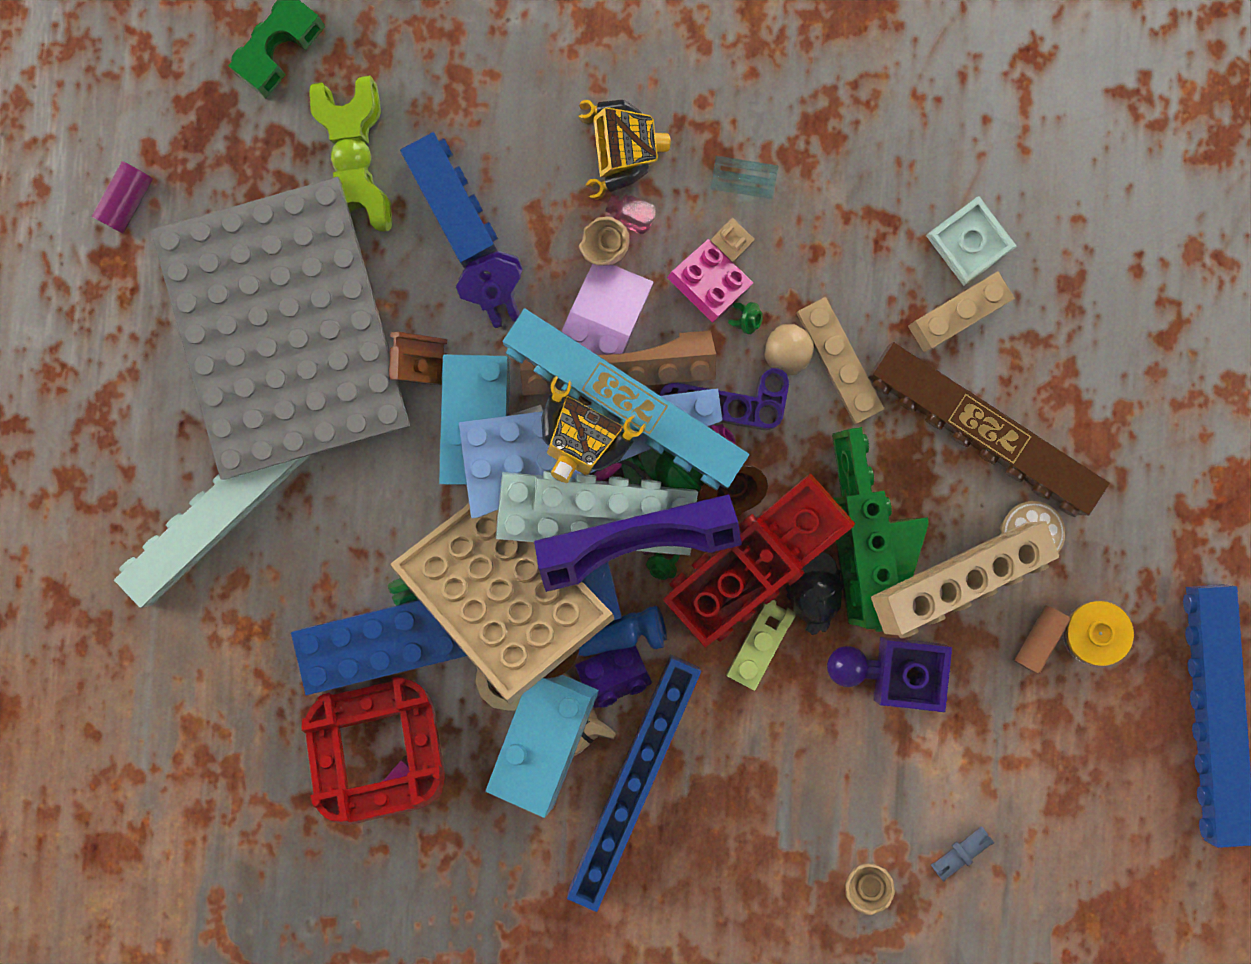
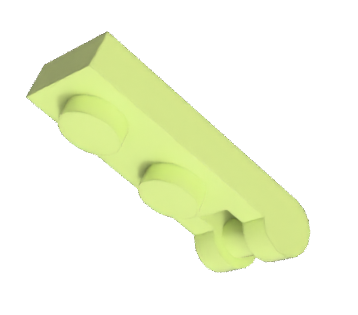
M772 600L767 605L763 603L726 673V676L754 691L796 615L792 609L787 607L785 610L776 605L777 601ZM769 616L779 620L775 629L765 624Z

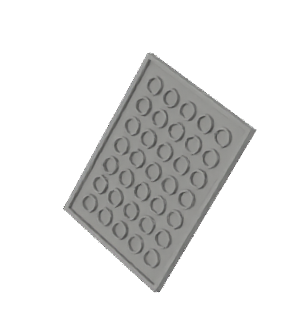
M339 177L151 230L221 480L410 427L398 381L389 380L390 353Z

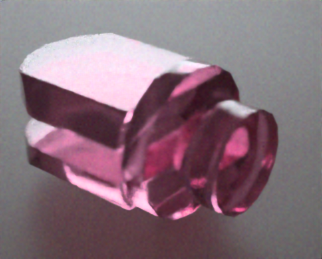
M613 194L606 207V212L610 214L615 212L614 219L621 221L626 228L639 234L648 232L656 213L654 205L626 194L620 201L618 200L619 196Z

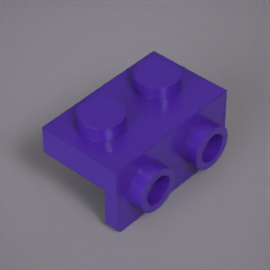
M636 645L630 648L603 652L575 665L581 682L599 690L593 705L594 708L611 706L617 699L628 694H638L644 691L646 686L652 684Z

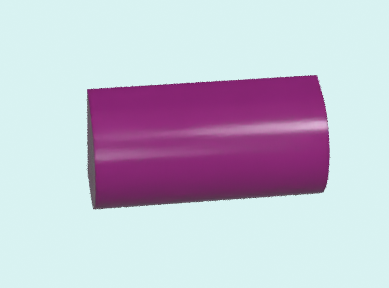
M121 161L91 217L123 234L153 178Z

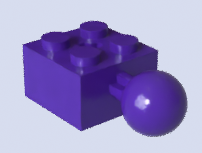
M880 637L878 660L867 659L864 653L855 647L843 646L833 651L827 662V671L830 678L842 687H855L862 683L865 678L876 679L874 701L879 705L946 712L952 647L941 643ZM913 667V669L918 671L917 676H912L910 681L907 677V672Z

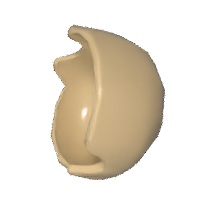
M610 216L596 218L589 226L584 228L583 239L579 244L580 251L587 261L595 265H613L621 261L628 251L629 232L621 221Z
M782 324L776 327L767 339L764 354L765 360L770 368L783 370L787 376L797 375L810 363L814 350L813 340L807 330L795 324Z
M863 864L856 867L850 872L845 883L846 897L852 907L867 915H874L886 910L894 898V880L886 869L875 864Z

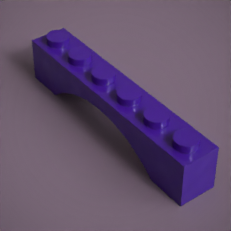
M730 495L534 541L538 568L546 592L577 585L604 563L640 549L678 546L711 553L742 545L739 524Z

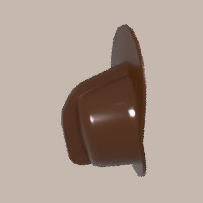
M743 465L728 488L724 489L720 486L718 490H715L707 484L702 486L697 495V502L730 495L737 517L761 503L768 489L767 478L758 468Z

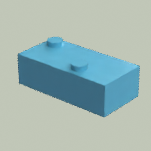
M443 355L439 484L467 485L459 422L509 416L511 360L508 356Z
M564 675L555 678H542L527 690L520 698L485 792L545 818L555 806L599 690Z

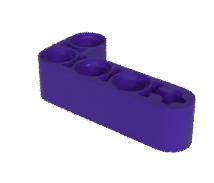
M778 368L767 370L758 380L755 397L718 390L722 421L720 423L759 430H770L777 427L784 416L789 388L787 374ZM775 376L780 380L781 388L778 392H771L766 388V377ZM669 383L662 388L659 396L670 395L672 390L677 391V394L709 390V388ZM738 401L743 405L744 414L742 417L734 418L728 413L730 402ZM770 407L774 410L775 420L773 423L766 424L761 421L759 417L761 408Z

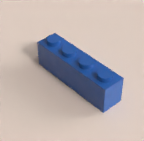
M432 132L400 149L463 268L466 267L469 261L497 251L493 241L497 240L498 237L490 222L482 223L478 214L483 212V209L475 194L468 197L463 187L468 184V181L460 166L453 169L448 159L453 154L446 140L443 138L438 141L435 133Z

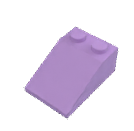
M592 264L570 310L562 333L596 355L624 354L654 282L614 265L598 266Z

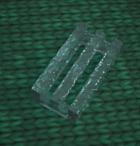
M716 156L710 189L773 199L778 165ZM721 166L770 173V178L722 171L720 168ZM719 178H723L741 182L768 186V189L721 182L718 180Z

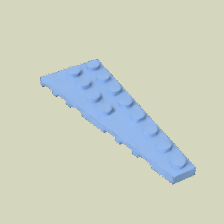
M718 388L661 396L707 427L722 421ZM543 411L459 422L472 519L498 510L502 472L543 476L544 471H552L557 460L547 454L549 445L543 441L541 424ZM610 414L607 415V418L619 423L618 419ZM641 434L633 437V444L620 461L650 450L651 448L645 444L647 438ZM575 470L571 478L576 479V474L582 473Z

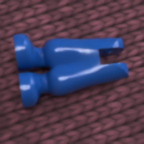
M659 606L649 607L638 613L631 612L622 616L621 619L613 620L580 647L579 655L589 656L611 650L630 648L638 643L641 635L647 639L651 648H664L667 632Z

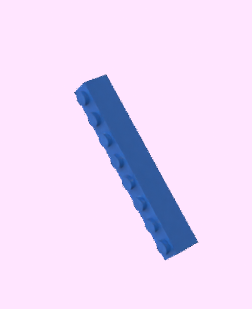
M1225 584L1186 587L1183 606L1188 614L1189 626L1186 628L1185 636L1188 645H1190L1191 658L1188 660V672L1193 680L1190 702L1195 710L1196 721L1193 723L1192 732L1194 739L1197 741L1198 754L1195 756V767L1200 777L1197 798L1202 806V818L1199 821V829L1204 840L1217 848L1251 846V767L1237 586Z
M670 654L569 886L568 900L595 912L598 911L701 674L700 667Z

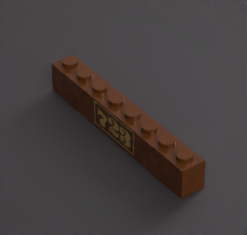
M895 342L887 346L868 375V378L874 381L872 386L885 395L891 392L900 398L898 403L911 412L920 411L927 416L925 419L927 423L939 430H942L943 427L953 433L952 439L965 447L972 445L980 451L978 455L982 459L993 465L998 462L1007 468L1005 473L1019 482L1027 481L1034 486L1032 489L1034 493L1044 499L1049 500L1051 497L1061 503L1059 509L1072 517L1077 515L1089 516L1110 484Z

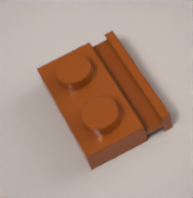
M391 332L390 337L394 338L393 347H390L389 380L442 385L443 355H447V353H444V344H447V339L405 332Z

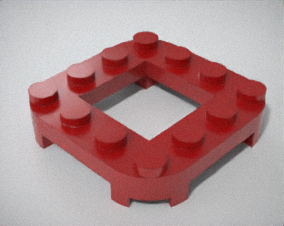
M394 677L391 682L332 695L328 692L317 697L318 701L309 709L306 718H302L301 728L306 734L313 795H310L311 801L320 814L328 820L342 825L361 823L418 810L440 797L445 780V771L434 705L429 694L416 682L407 680L405 677ZM400 715L409 767L407 776L349 789L340 728Z

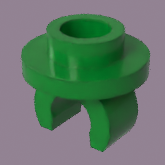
M749 302L746 306L742 303H733L732 307L742 311V316L739 320L729 319L728 323L736 329H742L745 334L754 333L761 326L763 314L759 305L754 302Z
M654 553V556L648 558L646 566L650 570V574L657 579L666 580L667 578H674L677 573L675 565L680 555L674 554L672 559H665L662 553Z

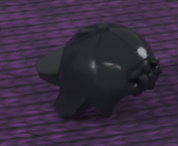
M821 552L802 568L805 572L803 576L792 585L788 584L786 587L787 597L791 601L793 611L801 620L807 623L805 629L811 635L817 634L820 630L823 633L828 630L831 620L841 609V590L844 587L843 583L840 582V570L837 569L835 560L829 554Z

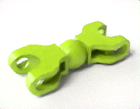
M370 75L357 78L355 81V95L350 103L343 106L335 105L332 92L322 82L311 84L309 90L311 114L328 130L329 140L335 144L330 157L336 170L333 172V178L339 177L341 180L349 212L351 213L358 208H366L370 224L379 232L389 231L392 228L390 199L382 190L374 185L372 174L368 171L371 163L370 150L366 143H369L368 133L371 127L376 124L381 114L377 84Z

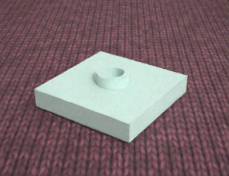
M980 196L976 197L926 235L963 286L1017 247Z

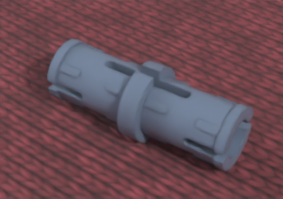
M980 826L977 831L960 844L955 842L952 845L953 849L935 863H932L931 866L944 882L965 864L967 866L973 863L972 859L987 847L993 845L994 841L988 836L984 828Z

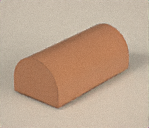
M1045 605L1014 661L1034 673H1041L1066 629L1070 617Z

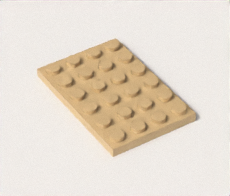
M467 504L390 565L394 572L510 705L612 622L614 616L582 581L577 585L546 592L538 568L534 542L496 539L498 510L472 519L470 505Z

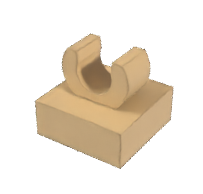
M732 217L710 241L734 263L755 239Z

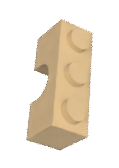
M999 271L914 321L908 327L923 352H926L1015 298Z

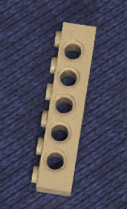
M1046 521L1026 522L871 596V600L884 634L899 635V638H906L918 633V627L925 623L931 625L946 618L944 614L952 610L957 612L972 606L971 601L978 597L983 599L997 594V588L1002 585L1010 586L1023 581V575L1029 572L1037 573L1049 568L1048 563L1059 558V554ZM967 575H968V578H969L968 585H967V582H966V577H967ZM940 588L943 591L942 598L940 597ZM914 600H915V602H916V609H915V611L913 610V601H914Z

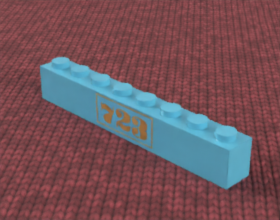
M525 308L502 341L503 345L508 348L505 352L508 356L521 364L524 360H527L536 366L533 371L543 379L550 382L552 378L558 376L557 380L564 384L561 388L562 391L567 389L570 380L572 385L568 395L576 400L582 396L591 402L589 408L605 417L608 414L619 420L618 424L623 426L622 430H624L625 421L635 415L634 419L630 422V427L634 431H639L644 423L646 424L645 431L641 435L647 438L645 444L660 454L664 450L675 456L673 462L687 472H690L692 468L703 475L700 480L715 490H718L720 486L724 489L728 488L750 455Z

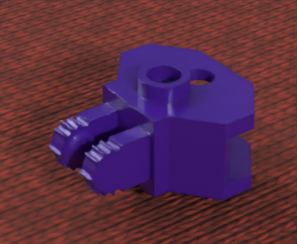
M496 251L469 261L458 279L456 289L460 299L480 305L482 311H487L494 328L502 327V318L496 306L505 303L508 315L514 322H516L520 315L514 300V288L521 278L523 268L518 257Z

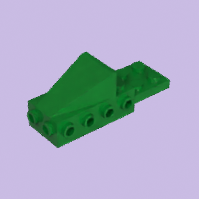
M862 427L832 434L841 497H834L833 499L855 522L853 528L836 540L842 583L844 585L843 591L848 624L866 629H875L876 632H881L883 629L871 596L913 577L929 522L928 517L889 521V516L892 514L891 501L889 497L885 496V491L872 492L871 486L874 485V473L872 468L868 466L866 453L869 452V441L867 435L863 434Z

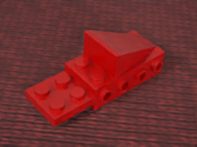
M810 473L766 511L764 510L757 517L751 513L739 524L742 545L715 551L710 556L704 553L691 564L694 570L687 576L683 572L678 574L668 584L671 590L665 595L663 601L705 648L716 639L721 642L734 630L732 626L739 620L742 624L749 620L757 612L755 608L759 604L764 602L767 605L780 594V587L785 583L792 585L805 573L802 568L853 528L855 522Z

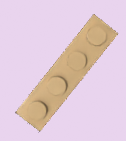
M824 297L797 311L796 314L804 329L807 330L813 340V346L854 425L884 410L827 298Z

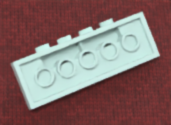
M544 471L543 476L502 472L496 539L534 542L552 536L697 502L698 491L661 487V482L655 480H641V485L628 484L629 479L622 477H609V482L596 481L595 475L576 474V479L570 478L568 483H564L555 479L551 475V471ZM662 546L636 551L690 555L691 548Z

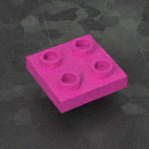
M709 239L680 263L667 277L712 323L718 317L720 318L753 284Z

